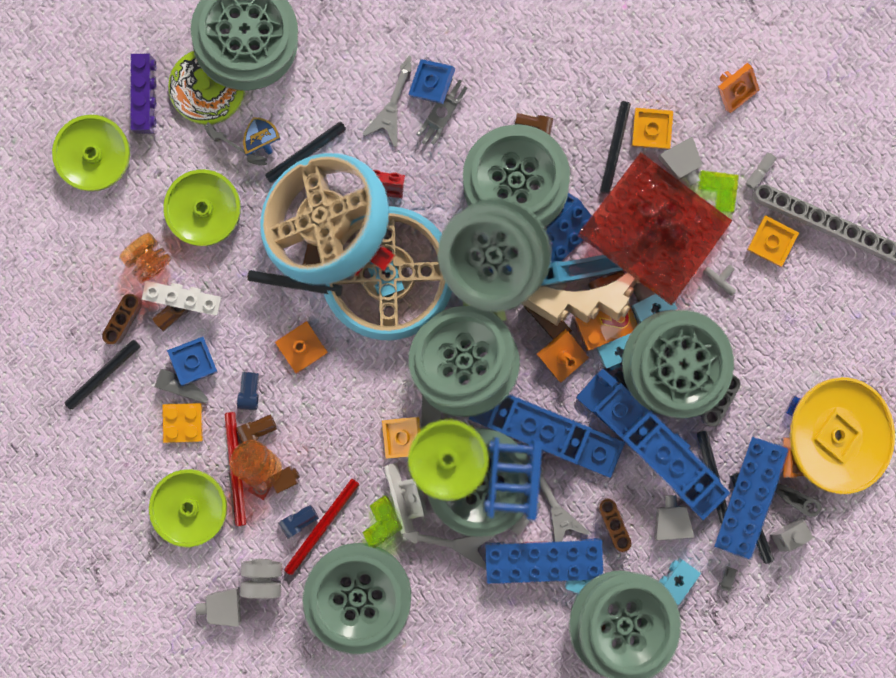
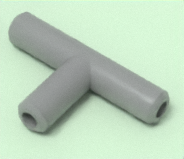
M728 265L720 275L709 267L703 270V273L731 296L735 294L736 289L725 281L734 271L733 266Z

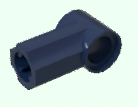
M242 372L241 388L237 396V409L257 411L259 373Z
M310 504L296 514H291L279 521L278 524L286 538L289 539L302 531V528L319 519Z

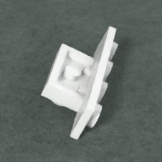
M149 281L145 282L142 300L215 316L218 315L222 297L201 293L202 289L190 287V290L182 289L183 285L171 283V286Z
M397 463L386 465L385 476L389 482L390 495L393 498L395 514L400 524V533L402 535V533L414 531L412 519L428 515L422 491L413 478L401 481Z

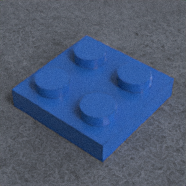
M420 59L408 95L413 98L443 104L456 68L451 65Z
M204 337L167 350L181 387L218 373Z

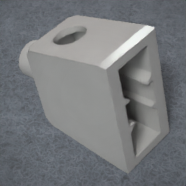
M693 137L686 139L658 156V159L676 181L685 177L690 186L700 181L695 171L703 165Z
M676 495L665 496L666 507H658L656 511L655 539L693 538L694 534L686 506H677Z
M803 517L770 534L780 552H790L814 538Z
M239 587L208 594L206 596V603L196 604V615H207L208 624L240 626Z

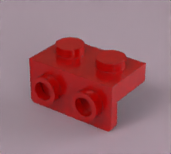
M373 170L381 181L386 196L402 199L405 175Z

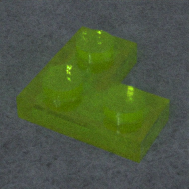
M700 171L698 190L716 192L714 211L734 213L739 175Z
M385 495L370 505L377 522L362 532L368 546L372 548L378 547L403 529L388 496Z

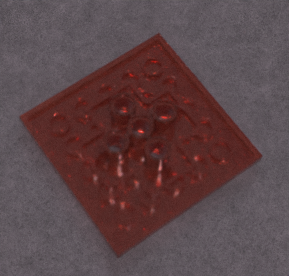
M640 152L579 232L578 236L672 306L733 220Z

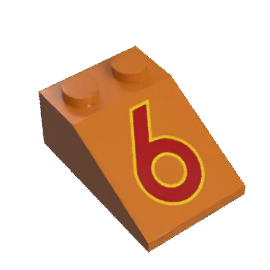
M631 307L624 317L621 316L618 321L600 310L594 319L591 318L588 323L574 315L572 316L586 351L632 333L638 325Z

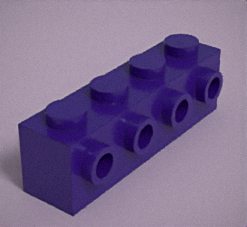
M150 53L131 54V131L135 134H154V128H156L154 109H156L157 103L156 97H154V90H156L157 84L156 78H154V71H156L157 65L156 59Z

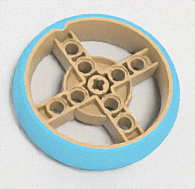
M323 153L310 156L295 163L273 184L263 205L260 231L267 255L281 272L303 283L329 284L353 275L370 261L385 236L389 217L386 192L381 181L369 166L348 155ZM350 173L360 178L365 188L342 196L329 190L326 175ZM305 187L307 198L301 203L296 217L284 221L290 204ZM366 215L359 235L343 252L341 240L349 231L352 220ZM305 240L309 244L318 246L322 264L314 266L298 265L288 258L284 248Z
M388 206L389 217L386 230H389L392 236L388 240L383 239L381 243L383 247L391 250L396 255L393 259V265L397 267L400 278L394 279L396 269L391 264L388 266L391 271L393 270V275H390V278H386L384 274L382 275L383 272L379 269L381 279L384 281L394 279V284L386 283L394 286L396 292L393 296L389 298L382 296L381 288L386 284L382 285L381 279H376L377 271L375 267L377 266L370 264V261L364 266L358 276L354 275L350 280L343 279L326 284L329 287H333V284H361L368 295L380 301V325L369 323L356 316L345 305L341 296H336L334 291H328V295L324 294L330 309L344 325L362 336L377 340H399L417 334L425 323L436 314L444 311L452 295V290L442 276L439 262L414 263L408 252L396 246L395 222L407 224L420 231L433 245L437 256L439 241L442 235L440 230L427 218L414 211L400 207ZM366 215L352 220L349 231L341 240L342 247L355 232L363 227ZM373 267L376 275L374 274L371 279L364 278V271ZM424 267H429L432 270L429 277L421 275V270ZM404 268H410L413 271L410 277L402 276ZM396 281H402L405 290L397 292ZM440 281L437 293L428 308L413 320L398 325V300L411 291L415 282ZM377 282H379V294H377L374 286L378 284ZM386 307L394 308V314L391 317L384 315Z

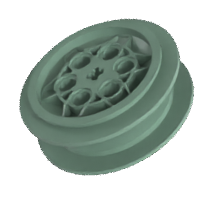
M200 0L191 20V39L194 54L202 70L220 85L242 91L267 87L283 77L295 59L298 48V23L294 10L287 0ZM234 13L240 15L238 18L230 17V15ZM258 14L259 17L253 19L250 17V15ZM228 29L230 32L222 34L221 30ZM265 29L269 31V33L263 35L260 33V31ZM233 45L240 47L238 50L230 49ZM253 45H257L259 49L253 51L250 49V47Z
M506 125L493 129L477 140L466 157L463 167V187L468 207L484 199L499 198L498 195L502 193L508 196L505 199L518 203L517 199L524 198L526 202L518 204L532 212L543 227H546L560 214L568 197L570 167L566 154L554 138L535 127ZM509 163H513L516 166L514 168H508L506 165ZM531 167L534 169V171L528 173L525 171V169ZM495 176H500L502 180L494 181L493 178ZM538 185L540 188L538 190H532L530 186Z
M489 198L471 204L449 221L440 237L438 261L446 284L462 301L484 311H505L523 303L541 286L549 271L551 248L543 225L532 212L511 200ZM501 231L506 234L507 239L501 236ZM482 233L487 235L488 241L483 238ZM513 247L518 249L519 254L514 253ZM476 251L481 253L482 258L477 256ZM506 265L512 267V272L507 269ZM488 266L493 268L494 273L489 271Z
M458 306L441 311L419 329L409 351V370L415 385L430 405L448 415L468 417L493 409L509 395L519 375L520 356L508 327L498 316L490 311H484L472 306ZM471 344L469 348L463 349L466 345ZM487 352L484 357H479L480 354ZM450 354H454L452 358L447 359ZM486 370L485 374L479 375L481 371ZM449 372H453L451 376L446 377ZM470 380L468 384L462 385L464 381Z
M667 310L647 317L632 331L624 347L622 371L630 393L646 409L660 415L690 418L709 411L724 397L733 377L734 356L728 337L715 321L694 311ZM683 340L686 341L685 349L681 348V342ZM666 347L669 349V355L667 357H665L663 353ZM697 352H700L701 359L699 361H697L695 357ZM679 362H683V367L679 366ZM663 367H665L667 370L665 376L661 375V369ZM695 371L698 372V379L696 381L693 379ZM677 379L681 380V386L679 388L676 387Z
M474 429L486 446L488 459H491L488 445L489 441H492V437H498L499 444L518 445L511 438L497 431ZM498 451L497 463L527 465V463L529 464V459L525 453ZM486 470L483 479L485 484L480 485L470 493L477 497V501L474 504H468L466 496L453 500H443L428 495L430 504L437 516L451 529L468 536L487 537L504 532L515 525L522 518L523 513L494 511L493 517L487 516V512H484V502L489 490L490 470ZM497 471V475L504 477L503 484L525 485V483H528L529 475H526V473ZM495 491L496 500L494 503L518 505L527 503V495L524 493Z
M367 543L346 544L328 552L309 573L303 590L304 614L313 633L330 648L348 654L370 653L389 644L404 627L411 606V586L400 562L386 550ZM368 574L371 577V582L364 584L360 579L361 575ZM342 577H349L352 584L344 586L341 582ZM376 589L380 590L383 596L380 599H375L372 596V592ZM356 592L357 594H362V601H359V599L357 601L354 600ZM335 595H342L344 602L337 604L334 601ZM373 608L375 615L373 617L366 616L365 609ZM353 610L356 617L352 620L348 619L345 615L346 611Z
M618 570L601 574L593 578L582 588L570 612L569 633L572 646L579 659L586 667L598 675L607 678H651L662 671L674 656L681 634V619L673 596L663 584L645 574ZM630 602L631 608L627 611L626 606ZM612 605L613 611L609 614L608 608ZM641 618V625L638 627L637 621ZM605 623L606 628L601 632V626ZM634 637V643L630 645V639ZM616 639V645L612 647V641Z

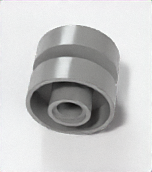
M252 559V561L241 562V576L251 578L249 581L240 583L241 597H281L282 583L271 581V578L282 576V562L272 561L271 559Z

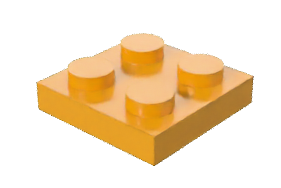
M635 108L631 147L670 149L673 111Z
M765 215L747 250L782 267L799 232Z
M202 403L162 404L163 443L203 441Z
M420 417L382 420L386 459L409 456L411 444L421 431Z

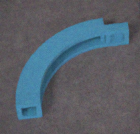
M647 245L584 259L550 263L548 274L541 286L572 282L611 274L621 270L624 271L632 269L637 262L643 265L650 264Z

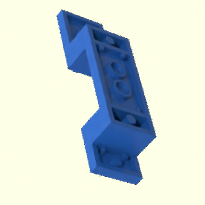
M619 383L593 409L702 520L730 494L719 482L720 480L650 410H647L637 402L622 383Z
M510 394L493 409L479 415L469 416L468 418L473 422L527 444H531V440L542 441V450L609 478L612 477L625 445L623 441Z

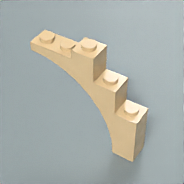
M637 262L628 273L617 281L589 291H561L540 286L522 304L556 326L560 321L563 322L567 318L569 312L585 323H588L591 318L594 319L599 310L618 321L630 309L628 306L629 297L634 291L633 287L635 284H640L645 276L643 273L644 265Z

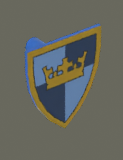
M253 117L246 128L243 138L246 156L261 148L267 154L273 152L270 144L281 139L275 125L266 119Z

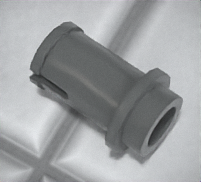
M726 566L722 582H719L720 589L731 592L734 589L732 586L738 570Z

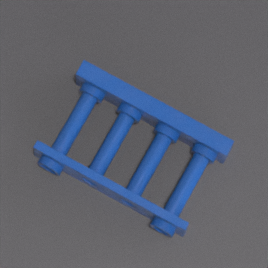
M492 437V441H489L488 452L491 453L488 500L484 502V512H487L488 517H493L494 511L518 512L526 515L525 518L528 520H537L542 441L531 440V444H528V446L499 444V438ZM498 451L527 453L530 456V462L527 465L497 463ZM497 471L526 473V475H529L528 483H525V485L496 483ZM495 491L524 493L527 495V503L523 505L494 503Z

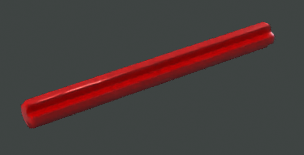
M226 412L224 415L235 525L244 526L246 525L238 432L236 429V413Z
M350 479L284 568L287 574H294L358 488L359 483L356 480Z

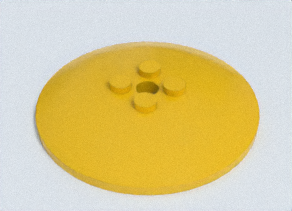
M832 378L816 384L801 398L792 417L790 443L794 459L804 476L822 490L836 494H852L870 487L882 476L888 467L895 445L894 422L884 399L871 386L853 378ZM838 430L841 433L839 441L835 438V433Z

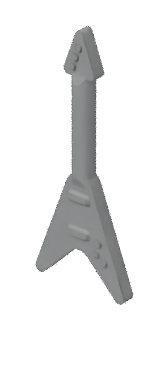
M408 56L400 66L401 72L390 102L366 128L363 136L384 128L387 130L394 147L398 146L397 103L407 75L411 73V56Z
M540 468L539 485L551 506L555 542L563 541L565 531L568 529L589 535V531L557 503L542 474L543 470Z
M418 531L402 533V536L415 544L417 542L450 547L485 570L486 563L478 553V547L495 536H468L449 540L419 534Z

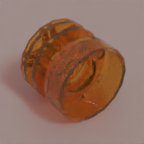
M150 232L134 240L119 256V259L127 268L136 266L132 274L138 276L137 280L141 284L160 274L172 259L169 254H165L166 250L164 248L155 250L159 242Z
M247 440L241 443L234 450L230 459V467L234 475L256 490H265L271 487L281 474L282 464L280 458L256 440Z

